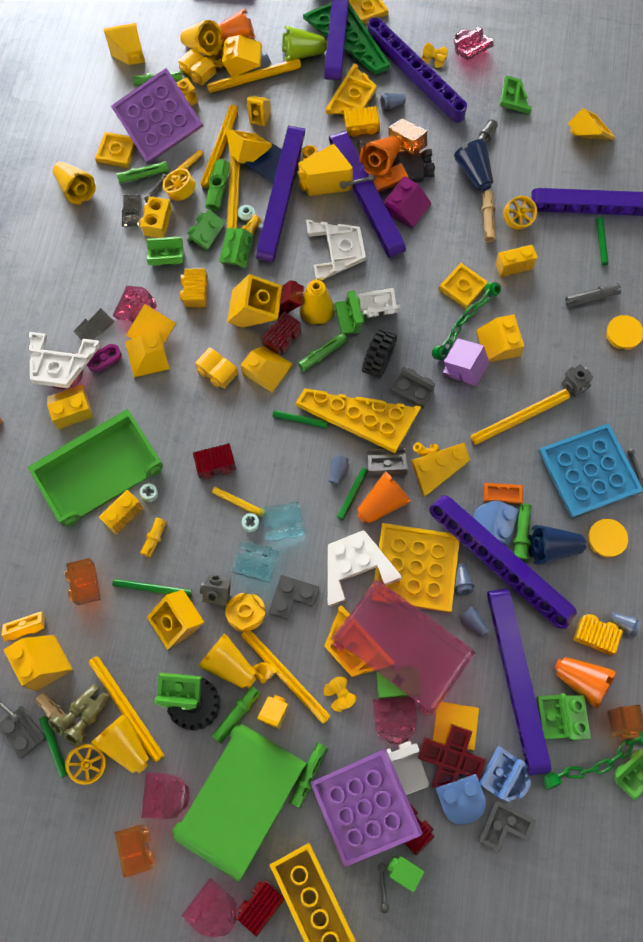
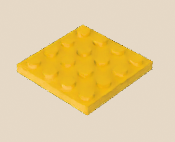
M382 523L379 549L399 572L402 579L385 585L379 568L376 567L371 601L451 613L459 540L447 532Z

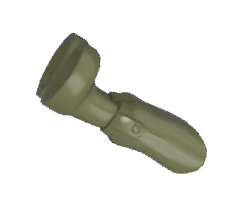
M95 684L89 687L76 701L71 703L67 715L62 718L52 716L48 721L51 728L59 736L65 733V740L74 746H79L82 743V731L86 726L96 722V717L110 698L107 693L103 692L95 701L92 700L100 689ZM81 716L77 724L67 731L71 723Z

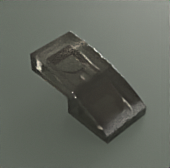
M123 195L122 227H140L141 195Z
M100 308L89 321L85 318L73 332L81 340H94L115 321Z

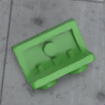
M210 209L205 213L201 212L196 219L198 222L196 226L192 225L187 232L189 236L186 240L188 242L193 240L204 250L210 247L225 224V221Z
M227 228L219 262L246 268L254 235L242 228Z
M182 237L147 239L148 265L160 266L162 264L177 265L183 263L184 248Z
M355 290L348 291L345 301L335 302L340 329L344 335L360 333L362 324L365 322L364 315L360 312V298L356 296Z
M159 673L157 696L154 699V704L160 705L163 708L181 707L183 710L196 708L200 702L202 677Z
M565 693L536 697L545 740L569 738L564 704Z
M565 696L564 704L570 741L591 739L585 696Z
M643 748L640 751L636 750L631 755L630 761L625 765L621 764L616 769L614 775L616 784L635 802L643 795Z

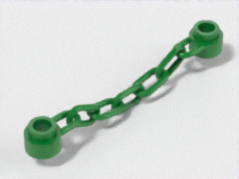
M488 282L485 285V294L482 299L472 304L464 312V315L452 327L451 333L443 345L434 346L432 349V357L434 359H446L449 350L462 329V325L481 306L488 303L493 296L500 294L501 286L497 282ZM472 308L474 309L470 315L467 314Z
M643 730L636 733L637 738L632 740L625 739L618 747L617 755L611 760L603 759L588 769L568 766L564 769V772L558 775L555 772H551L543 776V783L546 789L550 790L562 784L560 778L564 776L572 779H582L587 773L603 774L613 769L614 761L618 758L628 757L634 747V743L639 742L643 746ZM626 743V745L630 746V748L628 749L626 754L623 755L624 752L620 751ZM607 762V765H610V767L598 771L600 769L599 765ZM570 770H581L579 772L580 775H569Z

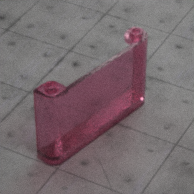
M375 580L331 639L334 641L332 645L341 652L344 649L346 651L349 650L415 700L419 705L417 709L426 716L435 713L476 654L472 648L379 580Z

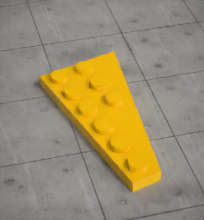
M304 388L296 401L297 407L395 454L421 410L420 406L408 407L401 403L395 405L382 400L357 396L356 398L346 397L344 394H339L338 396L328 394L325 391Z

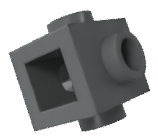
M579 364L576 368L571 367L564 374L566 377L562 385L575 397L580 392L584 393L590 388L593 376L587 368Z
M208 575L205 582H202L200 586V594H203L202 602L211 605H227L231 591V578Z

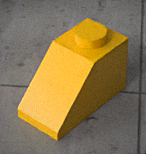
M257 96L248 97L249 123L266 126L271 113L270 99Z
M274 695L273 698L268 696L257 719L261 723L280 730L289 707L285 703L286 699Z

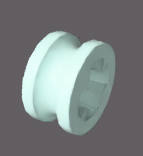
M147 483L140 488V495L145 502L151 503L157 499L158 491L155 485ZM148 489L154 492L153 494L151 493V496L145 494Z
M248 513L244 515L242 526L245 531L251 533L259 528V518L255 514ZM250 519L252 521L254 519L255 525L252 527L249 525L248 527L247 520Z

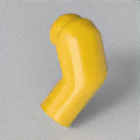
M417 442L413 446V450L420 456L431 454L440 449L437 444H431L430 448H426Z

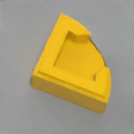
M265 662L252 666L256 672V677L262 684L266 683L278 672L273 665Z

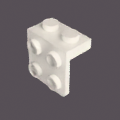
M394 288L358 294L361 304L360 312L366 315V318L377 317L380 312H383L384 315L397 313V309L401 308L400 304L396 305Z
M411 741L398 745L399 750L393 752L390 748L386 749L406 795L429 786L422 762L418 759V752L420 751L417 743L412 745Z

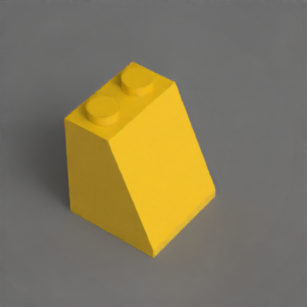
M335 144L299 162V187L308 196L352 190V185L347 186L345 189L340 188V182L353 181V167Z
M249 274L232 290L227 323L245 328L277 320L282 285Z
M55 635L22 638L3 649L21 685L36 692L73 670Z

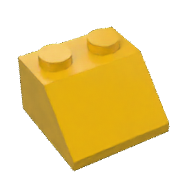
M241 35L224 40L222 63L231 77L261 67V42Z
M515 314L497 317L476 330L479 344L484 345L489 362L521 356L525 346Z
M83 384L47 397L49 413L52 422L58 430L94 417Z
M184 590L166 595L147 616V619L167 650L195 633L204 623V620Z

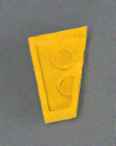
M465 442L411 460L423 497L470 461Z

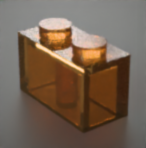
M403 118L388 128L389 136H395L399 139L401 143L400 149L413 156L427 146V131Z
M90 558L66 563L67 570L64 573L66 581L70 584V589H68L70 601L78 606L101 600L95 563Z
M640 704L617 707L607 711L612 736H620V740L640 737L639 733L643 732V715Z
M144 824L114 832L123 878L153 869L155 856L153 850H149L148 841L151 840L150 833Z

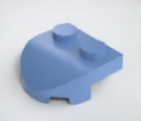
M491 501L478 507L474 512L473 518L505 546H509L519 509L501 501Z
M497 746L479 782L481 787L492 795L511 802V800L517 798L521 799L527 793L531 779L528 778V766L523 760L517 759L502 747Z
M477 774L435 788L445 815L453 823L459 825L470 824L479 819L484 813L486 800Z

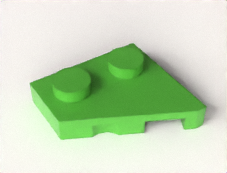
M505 76L499 106L530 114L532 107L528 106V96L523 88L524 85L521 79Z

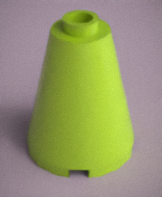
M286 25L284 29H287L286 33L283 32L282 52H285L286 57H283L284 61L322 55L327 50V40L323 36Z

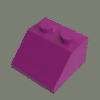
M405 176L385 199V206L390 216L411 229L415 227L432 204L419 184Z

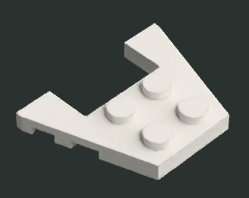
M306 220L308 237L326 235L330 252V263L314 265L316 280L322 281L366 261L360 227L344 224L336 226L329 225L327 222L315 223L313 220Z
M30 332V380L32 384L69 388L100 348V342L83 339L78 354L44 350L48 339L46 334Z
M364 530L328 544V606L330 607L347 601L341 581L376 567L379 568L385 585L402 579L399 572Z

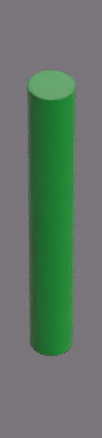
M598 217L596 222L601 265L606 266L609 262L603 217Z
M273 410L272 417L325 429L328 427V421Z
M361 468L337 515L338 519L344 520L368 473V469Z
M47 716L39 718L59 776L63 778L68 775L65 770V764L51 726L48 723L49 720Z

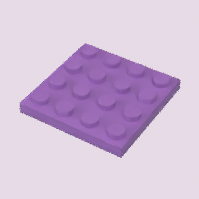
M167 68L111 105L147 164L203 127V124Z
M386 748L310 782L344 867L423 834Z

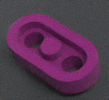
M108 344L97 350L87 363L88 369L91 372L98 373L117 363L122 357L120 348L115 344Z

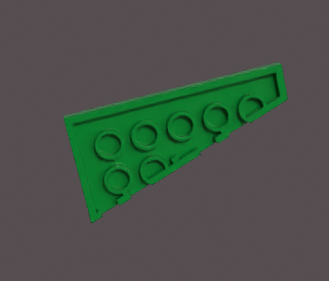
M332 3L303 14V19L327 38ZM349 3L344 51L375 75L389 70L390 63Z

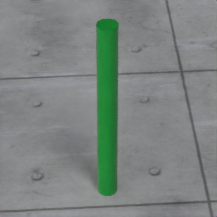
M115 578L112 586L162 594H171L184 590L188 597L191 598L192 590Z

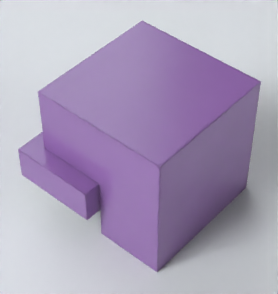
M457 339L444 361L446 367L443 370V375L458 381L462 379L464 383L477 386L490 363L484 345Z

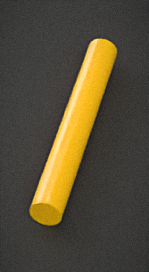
M199 149L177 169L183 168L187 170L203 156V152Z
M216 486L212 490L213 494L261 518L266 514V511Z

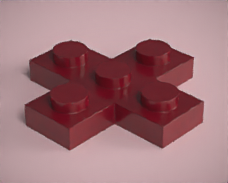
M451 723L445 744L424 737L418 759L437 765L431 783L432 787L437 788L456 781L459 773L465 776L477 774L478 780H480L486 759L467 752L472 735L471 730Z

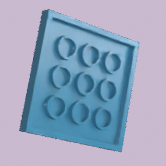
M609 423L542 447L538 451L571 519L643 492V488Z

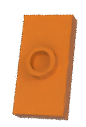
M401 163L391 167L386 174L375 177L373 183L379 193L396 186L404 176L408 179L409 177Z
M484 483L483 503L501 501L508 505L523 504V485Z

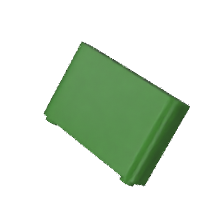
M126 409L34 462L27 468L62 526L70 527L76 524L80 518L121 495L126 490L131 489L151 476L160 474L163 464L130 411Z
M242 723L240 726L235 725L231 731L230 737L232 738L182 823L178 821L172 831V834H174L173 840L238 882L242 880L307 765L303 760Z

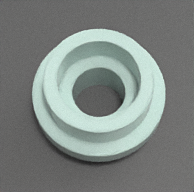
M243 205L238 209V217L244 222H249L255 214L254 208L250 205Z

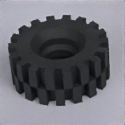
M383 329L376 331L366 352L362 372L379 379L382 377L393 354L397 335Z
M202 678L200 708L196 711L183 710L181 707L172 706L168 708L167 713L170 715L171 720L183 729L192 731L202 730L206 728L205 726L211 725L214 718H217V712L221 706L219 705L220 696L217 689L207 679Z

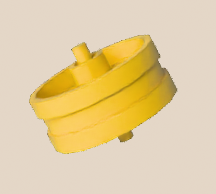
M183 168L172 171L163 181V189L173 201L186 199L196 188L194 178L188 170Z
M527 196L514 197L505 205L503 210L505 223L515 230H522L535 221L537 216L536 204ZM517 201H522L521 207H519ZM511 203H513L516 210L509 208ZM509 212L513 213V218L510 217ZM531 212V218L526 213ZM522 218H524L528 223L523 225Z
M80 744L74 747L68 753L65 761V770L70 779L82 785L92 784L97 781L103 774L106 766L102 751L91 744ZM88 748L85 757H82L78 750ZM94 749L99 755L89 760L91 750ZM74 753L80 759L79 762H70ZM101 759L100 769L92 766V763ZM69 766H80V768L72 775ZM90 769L98 772L91 779H89L88 773ZM82 770L85 771L86 780L76 778Z

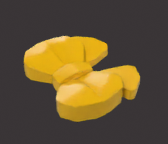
M426 43L423 47L421 59L428 65L433 58L435 59V68H441L447 59L448 49L446 47L434 49L431 43Z
M344 676L334 678L324 687L325 696L337 694L338 699L331 705V708L337 712H342L357 702V696L350 693L347 689L348 680Z

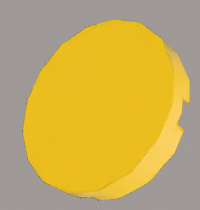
M620 315L613 318L606 329V338L617 349L631 350L636 348L643 339L641 323L628 315Z
M612 519L597 521L590 528L587 535L591 550L604 558H614L620 555L628 544V533L624 526Z
M240 593L233 596L226 605V619L235 630L241 632L251 631L263 623L265 605L262 599L255 594Z

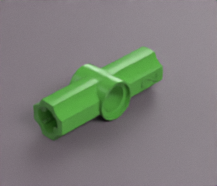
M225 159L215 161L213 174L209 179L210 186L205 208L210 209L212 212L220 210L223 196L226 193L230 163Z

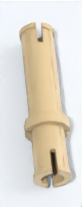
M485 191L482 193L484 240L486 242H494L496 240L494 218L496 207L493 202V192Z
M42 692L34 701L44 710L49 719L52 716L62 718L66 715L61 709V705L52 701L45 692ZM74 721L68 727L67 731L76 725ZM82 731L81 735L84 741L88 735Z

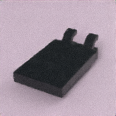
M419 149L398 152L391 167L402 163L410 180L415 183L423 182L424 177H434L435 165L431 159L432 149H426L422 153H419Z

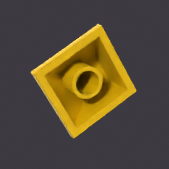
M136 23L103 29L111 56L128 65L145 62Z
M582 108L568 122V125L571 127V133L576 137L614 140L616 138L597 114L585 108Z
M227 129L226 131L230 155L235 157L237 162L244 164L246 161L254 162L272 147L270 142L256 133Z
M159 331L140 335L125 342L134 378L170 369L162 335Z
M265 346L252 350L241 363L242 374L273 393L293 367V363Z

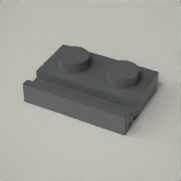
M405 447L398 448L396 454L384 448L367 449L369 476L383 475L385 472L389 475L407 474Z
M19 706L13 713L18 714L20 720L14 723L8 715L0 722V733L18 758L23 759L42 741H45L46 738L25 708Z

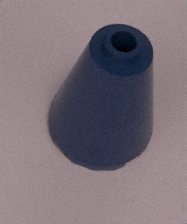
M477 139L467 143L468 147L465 149L460 147L454 153V158L478 190L486 191L492 187V170L487 143L483 139Z
M534 525L531 530H534L533 534L529 535V540L531 541L529 555L534 557L535 561L533 563L537 565L582 554L587 547V541L583 535L548 526Z

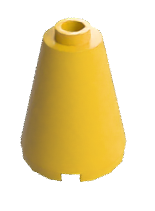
M213 20L201 21L184 29L180 34V40L184 46L195 49L207 56L217 54L223 44V39H221L222 30Z
M58 162L54 165L52 173L69 202L80 205L82 204L81 202L89 201L96 190L94 177L90 173L65 162Z
M312 280L308 283L304 292L303 305L299 306V311L302 319L310 325H323L334 316L335 305L325 284L320 280Z
M225 633L198 665L201 669L242 689L245 686L250 688L257 679L254 677L255 670Z
M125 713L91 742L132 774L136 771L139 774L148 766L146 761L149 757Z

